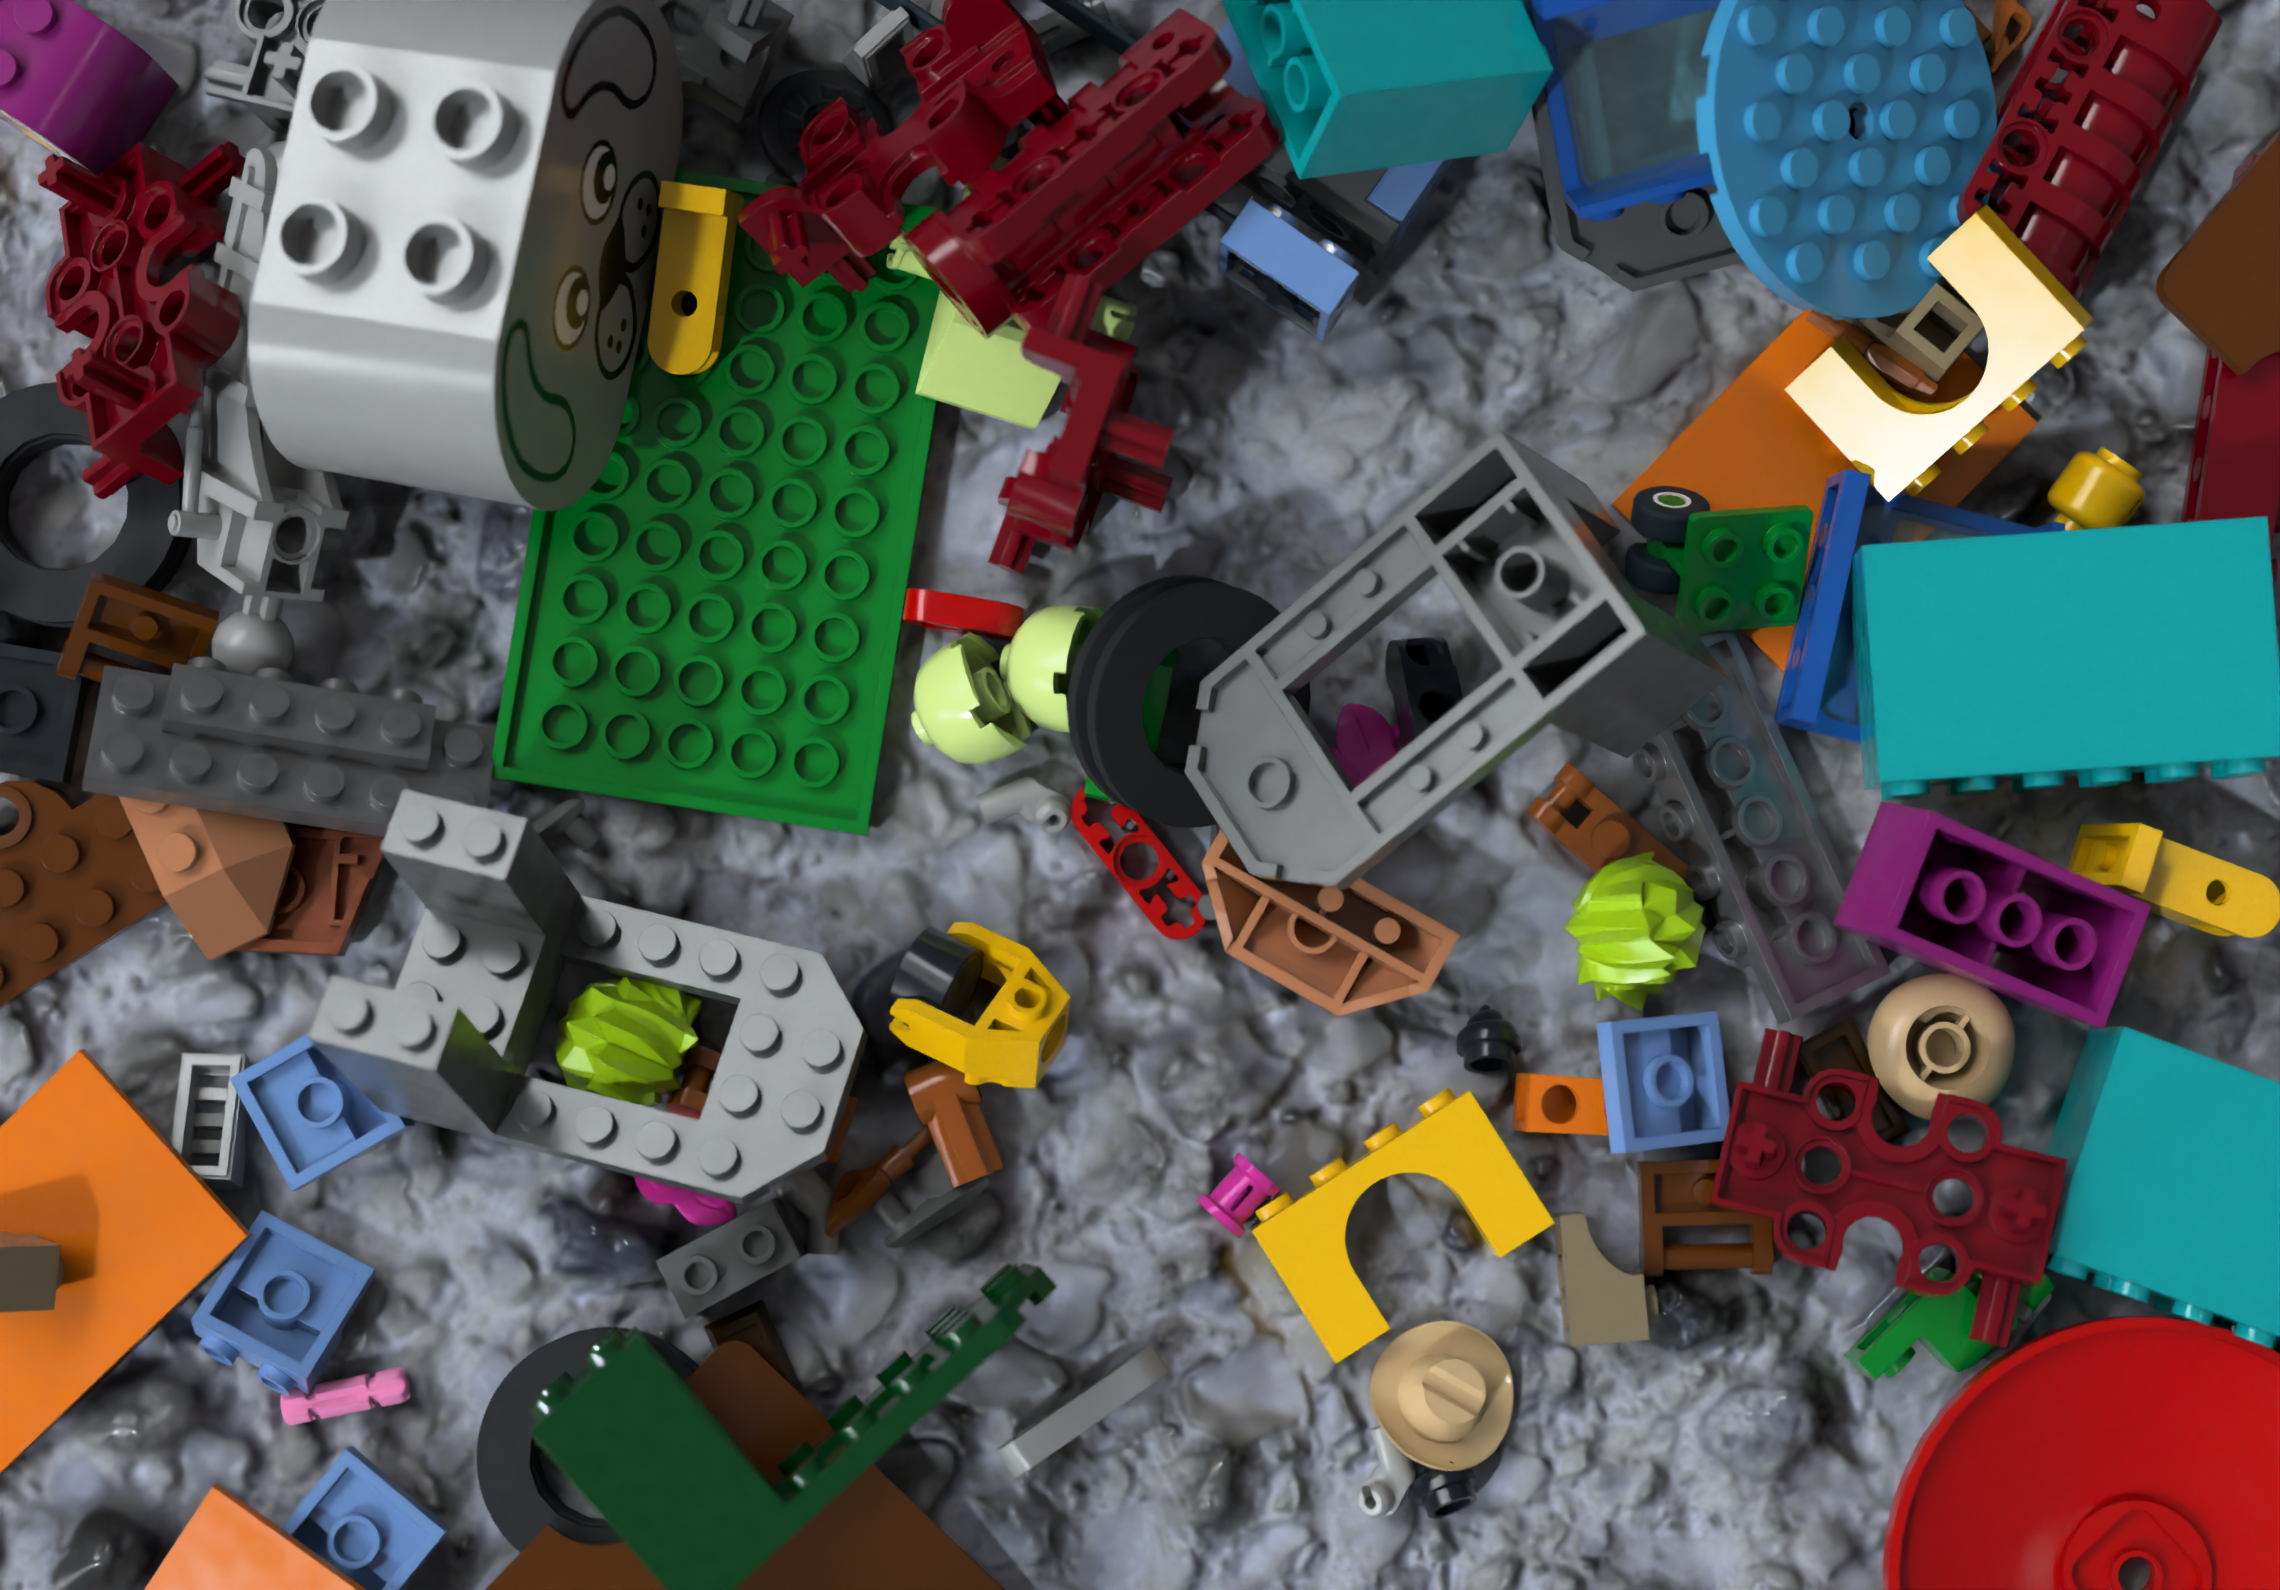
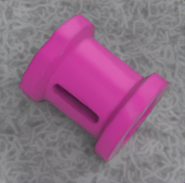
M1238 1152L1232 1159L1235 1167L1210 1195L1202 1193L1196 1201L1236 1237L1240 1238L1245 1233L1243 1224L1268 1195L1276 1197L1281 1189Z

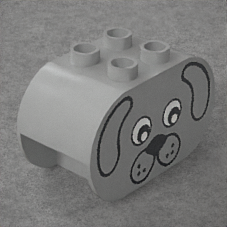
M326 0L324 2L308 43L249 311L248 360L254 400L268 437L279 453L296 466L314 471L368 478L522 505L543 511H557L569 507L583 497L593 486L610 457L620 430L659 251L664 208L658 207L661 180L674 182L681 147L683 92L680 65L669 26L653 0Z

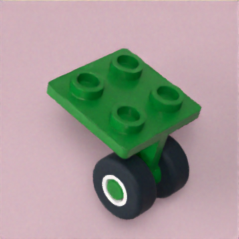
M1673 486L1646 488L1634 497L1631 524L1639 534L1647 537L1648 540L1647 543H1633L1628 548L1624 571L1625 577L1633 586L1647 592L1663 595L1678 594L1675 618L1693 628L1696 633L1792 626L1798 620L1814 513L1807 505L1710 511L1707 500L1694 491Z

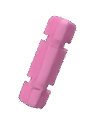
M397 1367L376 1372L375 1377H371L370 1373L319 1383L315 1385L313 1390L311 1389L309 1394L294 1388L289 1395L281 1394L282 1415L286 1424L296 1425L316 1420V1415H319L321 1419L369 1410L375 1408L376 1403H380L381 1407L399 1404L410 1398V1384L405 1369Z

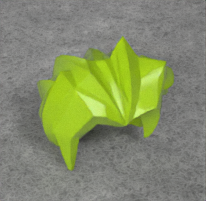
M1653 851L1614 860L1600 868L1581 887L1572 904L1575 912L1564 927L1577 939V951L1579 952L1576 965L1578 985L1593 983L1595 997L1598 1001L1613 995L1640 1012L1643 1009L1648 993L1661 995L1664 984L1674 982L1679 969L1697 967L1698 957L1701 953V944L1706 931V927L1702 923L1704 908L1694 901V890L1687 886L1684 880L1674 871L1653 861L1652 858L1655 855Z
M627 976L622 977V979L600 980L589 984L582 995L568 1003L567 1014L558 1022L561 1036L555 1044V1054L567 1085L571 1088L650 1108L662 1103V1095L681 1088L676 1069L683 1064L682 1057L685 1053L697 1045L698 1037L691 1024L702 1007V1000L687 995L684 991L635 980Z

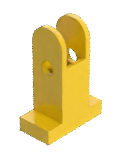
M661 180L658 207L664 208L648 332V349L653 361L666 372L677 375L700 374L712 367L720 355L737 221H739L738 212L744 208L745 196L726 189ZM693 293L697 299V308L692 315L688 316L683 311L682 302L687 294Z
M2142 823L2081 824L2067 870L2151 905L2150 912L2211 935H2237L2247 938L2260 937L2269 933L2280 919V892L2277 886L2264 875L2163 838V831Z

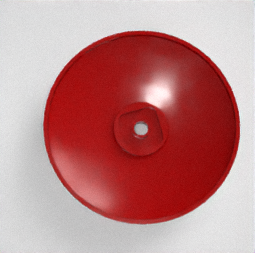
M2153 1315L2114 1316L2082 1321L2051 1330L2016 1346L1990 1362L1968 1380L1941 1408L1915 1447L1896 1490L1887 1524L1882 1566L1883 1590H2123L2118 1580V1572L2122 1563L2131 1557H2142L2149 1566L2150 1575L2148 1582L2140 1590H2280V1353L2234 1336V1332L2227 1329L2207 1326L2187 1319Z

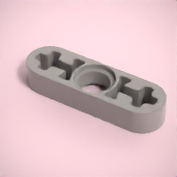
M1150 1343L1001 1445L996 1452L1012 1476L1016 1478L1147 1389L1169 1370Z

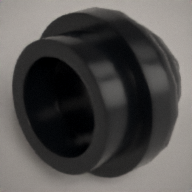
M1484 1005L1478 1013L1468 1020L1467 1025L1459 1031L1456 1048L1458 1055L1463 1057L1466 1070L1478 1074H1496L1514 1068L1515 1055L1521 1051V1039L1515 1027L1510 1022L1503 1020V1016L1499 1011L1490 1009L1489 1005Z
M1420 1464L1417 1468V1479L1412 1485L1413 1497L1418 1506L1425 1507L1429 1518L1436 1519L1449 1516L1469 1507L1477 1500L1473 1490L1477 1480L1471 1468L1460 1471H1443Z

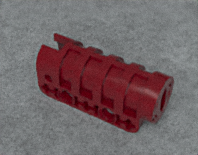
M2057 0L2048 13L1996 109L1997 129L1964 186L1956 205L1957 218L1960 224L1963 225L1982 208V204L1975 200L1974 197L1982 199L1994 187L1998 178L2010 182L2002 191L1991 190L1987 205L1996 208L1994 213L2078 301L2197 81L2196 71L2223 23L2217 11L2206 0ZM2139 4L2149 6L2154 12L2155 19L2138 11L2136 6ZM2070 25H2082L2083 27L2077 32L2073 41L2063 37V34L2069 29ZM2058 67L2069 72L2061 83L2049 82L2054 77ZM2013 134L2023 135L2015 148L2004 144ZM1989 167L1993 173H1989L1987 168Z
M1177 8L1118 58L1121 67L1119 71L1100 86L1088 82L1068 99L1071 110L1049 129L1041 124L1035 126L1017 141L1021 151L997 172L988 167L967 184L970 194L946 214L939 209L934 210L905 234L903 238L910 251L942 293L985 339L988 340L1011 320L1016 322L1026 332L1028 326L1045 331L1067 273L1077 277L1079 274L1091 278L1092 282L1104 286V293L1264 160L1278 146L1282 132L1263 103L1252 96H1243L1223 79L1222 76L1230 68L1233 57L1215 29L1186 10Z

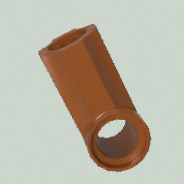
M933 1060L903 1072V1078L922 1125H928L952 1188L1004 1168L1002 1156L991 1128L988 1127L980 1104L984 1102L978 1085L965 1083V1073L938 1060Z

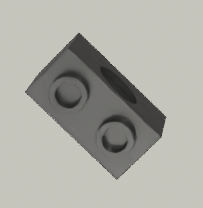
M774 1198L656 1260V1263L684 1318L687 1319L807 1255V1248L784 1204L778 1198Z

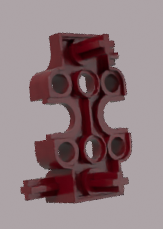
M945 0L942 8L945 25L938 24L928 28L900 49L901 54L905 57L907 69L916 78L921 101L912 115L900 127L886 135L883 127L874 118L865 123L841 96L820 111L809 122L800 137L799 143L801 157L807 166L803 180L796 188L788 186L772 188L738 212L739 225L772 257L773 267L778 273L782 275L787 272L804 288L827 270L849 294L855 289L859 293L869 286L868 279L877 273L876 266L867 256L878 252L902 234L899 226L905 222L904 209L901 206V200L905 190L915 178L927 169L937 166L940 175L950 186H953L958 181L965 186L995 162L1005 146L1006 133L1026 117L1034 126L1041 124L1049 129L1071 110L1058 95L1040 36L1009 0Z
M139 141L100 175L89 171L64 156L58 157L55 154L50 155L45 160L46 169L38 175L40 186L68 200L59 208L65 256L55 265L49 276L45 299L48 317L55 321L56 328L66 333L75 330L93 339L87 349L78 347L71 353L72 361L56 374V382L60 401L67 407L88 416L92 450L103 454V456L82 472L83 481L93 486L94 495L100 499L105 500L108 496L113 495L140 473L168 486L184 475L181 448L177 437L167 423L179 413L186 415L192 410L191 404L203 395L199 369L205 371L231 348L237 337L240 327V309L237 295L208 280L205 277L204 270L191 264L176 274L167 284L161 287L159 284L163 265L167 267L181 255L194 257L217 239L224 241L226 232L225 222L221 211L217 209L215 197L230 186L232 176H242L246 158L239 155L238 146L230 141L224 145L220 144L190 170Z
M1069 273L1066 274L1046 330L1043 331L1028 326L1021 345V353L1026 360L1055 373V375L1061 376L1062 382L1069 384L1060 412L1069 415L1061 438L1053 437L1052 443H1049L1046 454L1027 449L1017 477H1006L1004 479L998 496V502L1008 508L988 563L1011 573L1015 572L1024 575L1036 540L1075 553L1083 534L1088 535L1103 493L1161 513L1173 482V478L1116 458L1117 454L1162 469L1175 431L1128 414L1140 374L1139 368L1132 366L1131 363L1133 357H1138L1139 346L1090 329L1104 286L1092 282L1091 278L1078 274L1077 277Z
M1765 1028L1752 1084L1742 1081L1737 1082L1710 1204L1773 1221V1240L1781 1255L1796 1265L1823 1272L1825 1270L1836 1271L1843 1251V1237L1853 1223L1864 1218L1882 1219L1895 1228L1902 1242V1255L1897 1264L1894 1287L1902 1288L1903 1292L1927 1298H1944L1955 1294L1968 1282L1971 1273L1981 1275V1283L1968 1338L1980 1341L1981 1343L2008 1348L2021 1287L2033 1289L2041 1284L2068 1159L2002 1144V1126L1997 1114L1988 1105L1977 1100L1938 1092L1931 1112V1126L1927 1135L1922 1140L1907 1147L1894 1146L1887 1143L1876 1133L1872 1123V1110L1877 1101L1879 1078L1851 1070L1830 1068L1817 1073L1808 1082L1803 1096L1792 1094L1791 1088L1803 1037L1778 1029L1777 1031ZM1829 1088L1845 1090L1852 1097L1854 1111L1848 1118L1841 1121L1829 1120L1818 1110L1816 1105L1818 1095ZM1958 1119L1975 1121L1984 1133L1982 1148L1972 1153L1956 1149L1948 1137L1949 1125ZM1827 1148L1838 1156L1841 1163V1172L1832 1183L1817 1185L1810 1182L1804 1176L1802 1160L1810 1150ZM1948 1179L1959 1180L1965 1183L1972 1194L1970 1210L1965 1215L1959 1217H1949L1942 1214L1936 1208L1933 1200L1934 1191L1938 1184ZM1800 1214H1811L1817 1217L1825 1228L1824 1241L1813 1249H1801L1795 1246L1787 1234L1789 1221ZM1941 1246L1951 1252L1956 1261V1271L1950 1280L1934 1282L1921 1272L1919 1256L1925 1248Z

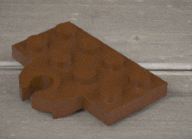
M5 781L0 783V797L12 801L19 813L18 823L14 830L6 835H0V1009L168 905L159 889L118 796L99 793L77 807L65 792L44 782Z

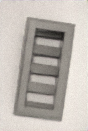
M901 6L897 10L891 11L845 53L843 58L844 65L860 82L876 94L907 66L905 57L901 54L900 49L914 39L909 14Z
M182 1053L171 1145L211 1190H242L246 1159L247 1110L230 1079L228 1081V1088L199 1087V1077L231 1078L249 1067V1057L246 1054ZM198 1103L226 1104L225 1113H197ZM197 1130H223L222 1139H196ZM196 1156L219 1157L218 1166L195 1165Z

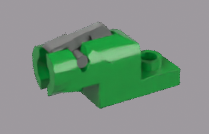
M1935 1266L1926 1277L1934 1282H1945L1950 1280L1954 1273L1951 1270ZM1971 1273L1968 1282L1955 1294L1944 1298H1927L1907 1293L1844 1356L1861 1374L1877 1380L1882 1374L1887 1378L1892 1377L1902 1370L1914 1357L1916 1351L1911 1346L1917 1340L1945 1368L1955 1372L1972 1368L1982 1359L1994 1361L2017 1346L2029 1327L2034 1324L2051 1300V1292L2055 1286L2043 1273L2041 1284L2035 1288L2021 1287L2008 1348L1993 1346L1968 1338L1982 1278L1981 1275Z

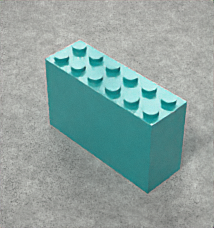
M1221 0L1269 112L1282 132L1281 139L1299 179L1506 152L1553 71L1548 50L1540 42L1526 13L1524 0Z
M2267 517L1862 545L1852 556L1848 577L1864 790L1881 789L1882 801L1921 798V795L1930 794V786L1947 785V796L1949 797L1987 794V791L1997 790V782L2012 781L2013 792L2052 790L2055 786L2064 785V777L2077 776L2079 788L2108 787L2119 785V782L2132 781L2131 773L2144 772L2145 784L2185 781V778L2199 777V769L2210 768L2212 780L2251 777L2252 774L2267 772L2266 762L2280 758V666Z
M2124 1026L2104 1027V1029L2089 1028L2046 1154L2068 1159L2044 1269L2084 1281L2088 1272L2095 1274L2091 1284L2092 1287L2144 1303H2148L2150 1295L2155 1296L2152 1307L2155 1310L2207 1326H2211L2213 1318H2216L2215 1327L2234 1332V1336L2273 1349L2275 1342L2279 1341L2276 1352L2280 1353V1083Z

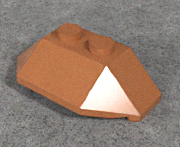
M118 796L164 899L209 961H214L271 933L276 917L274 913L282 895L296 848L286 822Z
M1221 829L1201 863L1225 953L1337 1017L1428 992L1460 936L1457 932L1361 878L1347 889H1338L1251 875Z

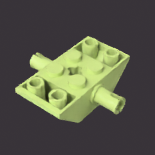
M998 156L989 167L997 172L1010 160ZM967 184L965 185L962 200L970 194ZM900 228L902 234L894 239L889 246L890 249L896 250L895 254H887V268L899 269L932 280L905 243L903 236L908 233L907 230ZM940 290L915 394L1033 430L1037 428L1062 378L1051 371L1031 363L1022 356L1021 345L1026 331L1016 322L1011 320L987 340L969 324ZM1102 295L1090 329L1127 341L1135 323L1126 321L1127 317H1137V305L1132 302H1124Z

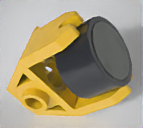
M954 922L946 933L933 927L927 928L915 939L907 951L896 973L889 995V1012L895 1017L889 1025V1030L908 1047L965 1073L964 1082L970 1085L995 1082L1004 1087L1036 1088L1066 1044L1071 996L1029 948L973 922ZM981 977L1001 986V989L973 1026L960 1019L967 1010Z

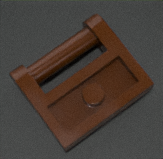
M93 570L60 656L55 675L75 681L78 675L101 683L105 665L149 672L88 652L86 650L89 642L171 669L173 668V663L187 665L188 661L192 658L205 657L219 620V611Z
M1719 1159L1637 1161L1640 1230L1639 1266L1640 1273L1644 1274V1278L1662 1277L1663 1271L1749 1268L1751 1275L1772 1274L1774 1265L1772 1221L1710 1204ZM1749 1225L1748 1242L1663 1245L1662 1226Z

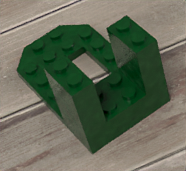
M1009 1263L1003 1266L979 1289L983 1293L981 1297L963 1311L960 1308L956 1309L954 1306L950 1307L924 1331L931 1340L913 1357L903 1350L889 1361L875 1376L882 1385L863 1402L855 1394L837 1408L826 1420L832 1430L818 1443L812 1446L805 1439L784 1456L776 1465L783 1474L774 1482L636 1326L625 1335L617 1326L614 1327L586 1352L589 1357L584 1362L588 1368L576 1379H573L565 1371L535 1398L538 1402L530 1409L534 1413L533 1419L536 1422L529 1427L528 1433L666 1590H734L1005 1344L1027 1321L1018 1310L1027 1299L1037 1307L1057 1286L1040 1266L1023 1264L1018 1267L1017 1264L1011 1266Z

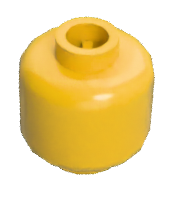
M2103 446L2099 448L2096 454L2085 450L2078 452L2048 491L2050 505L2060 512L2054 521L2066 524L2064 531L2125 527L2144 502L2145 491L2138 483L2143 474Z

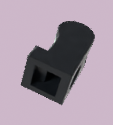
M1432 636L1391 640L1388 643L1385 656V671L1388 687L1393 695L1400 732L1396 739L1397 752L1399 753L1463 700L1456 665H1453L1450 650L1444 637Z

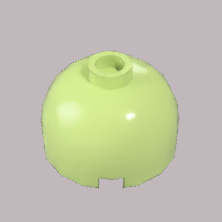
M1086 606L1046 607L1033 613L1018 628L1011 644H1006L1000 657L1001 678L1007 682L1011 698L1017 709L1039 727L1069 732L1067 702L1071 674L1085 639L1104 614L1100 608Z
M969 632L948 643L926 659L917 673L913 694L915 711L911 714V720L919 738L928 746L934 744L945 756L964 764L985 765L1003 759L1024 748L1027 744L1022 742V740L1031 736L1030 720L1017 709L1011 698L1007 682H1001L997 671L991 665V663L999 660L1000 656L981 636Z

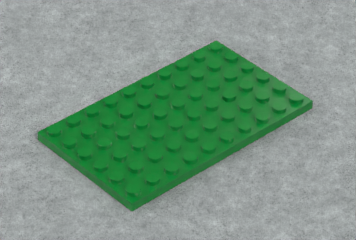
M676 169L674 182L726 189L745 196L744 208L764 192L775 187L785 186ZM901 203L904 209L905 222L899 228L909 232L938 208ZM939 209V210H941L944 214H946V213H948V212L950 211V210ZM737 221L721 352L712 367L695 375H677L666 372L653 361L649 353L648 332L657 267L656 262L624 414L610 457L596 482L577 502L557 511L533 509L491 757L493 762L491 779L869 837L903 626L902 614L906 590L909 588L938 407L937 400L915 394L940 289L933 280L899 269L887 268V254H895L896 250L889 248L890 243L873 255L867 256L876 266L877 273L868 279L869 286L859 293L855 289L849 294L827 270L802 288L787 272L781 275L775 270L772 257ZM693 293L687 294L682 302L683 311L688 316L692 315L697 308V299Z

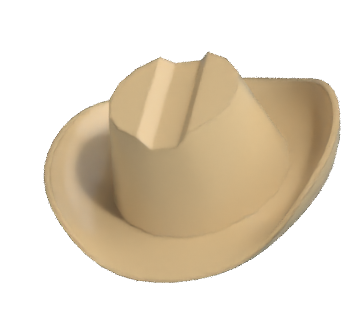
M1941 973L1911 979L1892 990L1882 1000L1869 1025L1867 1048L1874 1073L1892 1100L1909 1113L1931 1121V1112L1938 1092L1977 1100L1989 1105L2001 1092L2009 1078L2015 1056L2016 1036L2011 1015L2004 1003L1994 992L1983 985L1955 974Z
M1429 1322L1402 1333L1381 1353L1370 1380L1371 1406L1386 1436L1405 1456L1433 1469L1443 1471L1465 1470L1486 1460L1498 1448L1507 1433L1514 1403L1512 1373L1502 1350L1482 1331L1460 1322Z

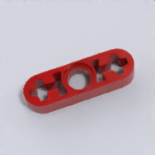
M1085 786L1081 788L1071 803V818L1075 828L1156 930L1172 940H1186L1198 934L1206 922V919L1201 916L1198 910V902L1204 895L1137 812L1116 802V806L1111 810V816L1122 830L1127 822L1131 820L1139 830L1123 836L1115 844L1112 851L1107 853L1100 843L1112 837L1099 822L1092 824L1090 827L1084 823L1083 818L1089 812L1084 802L1089 797L1084 796ZM1135 843L1149 845L1158 856L1156 871L1144 880H1135L1128 877L1120 865L1121 855L1124 850ZM1168 870H1172L1178 878V881L1167 885L1172 894L1180 901L1190 896L1196 903V906L1190 911L1194 923L1187 928H1184L1179 922L1173 923L1170 926L1163 922L1162 917L1167 913L1168 909L1157 893L1150 903H1147L1140 895L1141 891L1151 889L1160 883Z

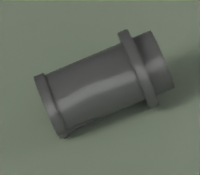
M1077 0L1113 25L1103 0ZM1056 11L1039 19L1029 21L1031 27L1040 37L1056 29H1061L1060 32L1041 40L1046 58L1091 36Z

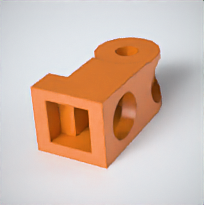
M1516 1073L1512 1130L1541 1133L1609 1135L1602 1079Z

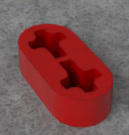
M908 588L906 590L902 622L917 627L963 635L970 632L982 638L1011 642L1016 631L1023 624L1025 609L994 600L927 589Z

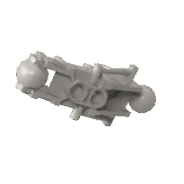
M286 141L274 142L265 150L252 148L247 151L242 178L235 176L231 178L228 195L233 197L224 241L223 243L217 242L213 261L222 265L218 285L237 295L240 309V327L231 348L205 371L199 369L203 395L191 404L192 410L189 412V426L186 431L182 511H172L167 523L171 535L197 538L198 565L239 594L246 595L243 609L235 611L219 624L212 639V658L223 662L227 667V672L251 676L254 675L256 670L261 668H277L288 671L294 658V639L286 624L280 619L284 599L323 602L325 590L313 582L320 551H338L342 543L340 529H346L350 512L341 503L333 472L309 470L291 463L279 453L268 437L264 427L263 457L259 414L253 396L248 360L249 311Z

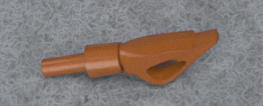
M1995 0L1990 58L1992 59L1990 65L1991 76L1996 74L2000 67L2031 34L2033 26L2031 15L2017 0ZM2011 19L2021 26V31L2009 45V38L2006 37L2005 31Z
M1814 310L1809 313L1807 317L1809 323L1837 341L1845 337L1893 389L1930 397L1937 392L1939 385L1926 377L1922 369L1890 347L1876 342L1854 324L1845 327L1836 320H1832L1828 315Z
M928 1125L924 1126L901 1148L895 1144L876 1165H871L867 1169L849 1171L841 1177L824 1228L827 1236L832 1239L843 1227L850 1226L882 1197L890 1184H893L915 1166L912 1159L933 1140Z

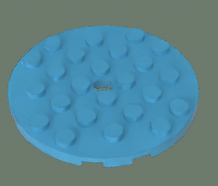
M1721 0L1710 24L1702 52V57L1710 62L1707 72L1706 95L1696 98V128L1699 154L1709 153L1713 177L1718 190L1710 195V199L1721 226L1733 248L1763 285L1779 298L1802 311L1814 310L1821 314L1832 316V320H1861L1890 316L1918 304L1936 283L1941 286L1946 281L1945 277L1932 265L1927 257L1962 226L1957 218L1956 211L1959 196L1997 129L1995 96L1990 69L1972 13L1966 8L1962 0ZM1849 108L1858 109L1853 113L1855 119L1854 135L1858 139H1854L1849 133ZM1988 167L1987 171L1989 173H1993ZM1991 190L1982 199L1974 197L1975 200L1982 204V208L1987 205Z

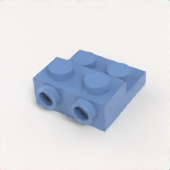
M1718 1011L1596 1023L1611 1154L1724 1141L1732 1103L1727 1093L1723 1059L1725 1042L1720 1030Z
M309 1033L229 1078L291 1191L302 1189L352 1159L361 1158L416 1126L413 1119L380 1111L308 1039Z
M261 1210L249 1229L252 1235L235 1250L192 1317V1325L195 1334L202 1338L198 1347L211 1358L223 1364L232 1365L235 1359L239 1357L259 1368L255 1377L268 1388L280 1394L289 1395L292 1389L296 1387L309 1394L343 1339L342 1330L375 1279V1269Z
M353 1446L343 1451L281 1527V1529L367 1590H404L415 1577V1572L451 1530V1528Z

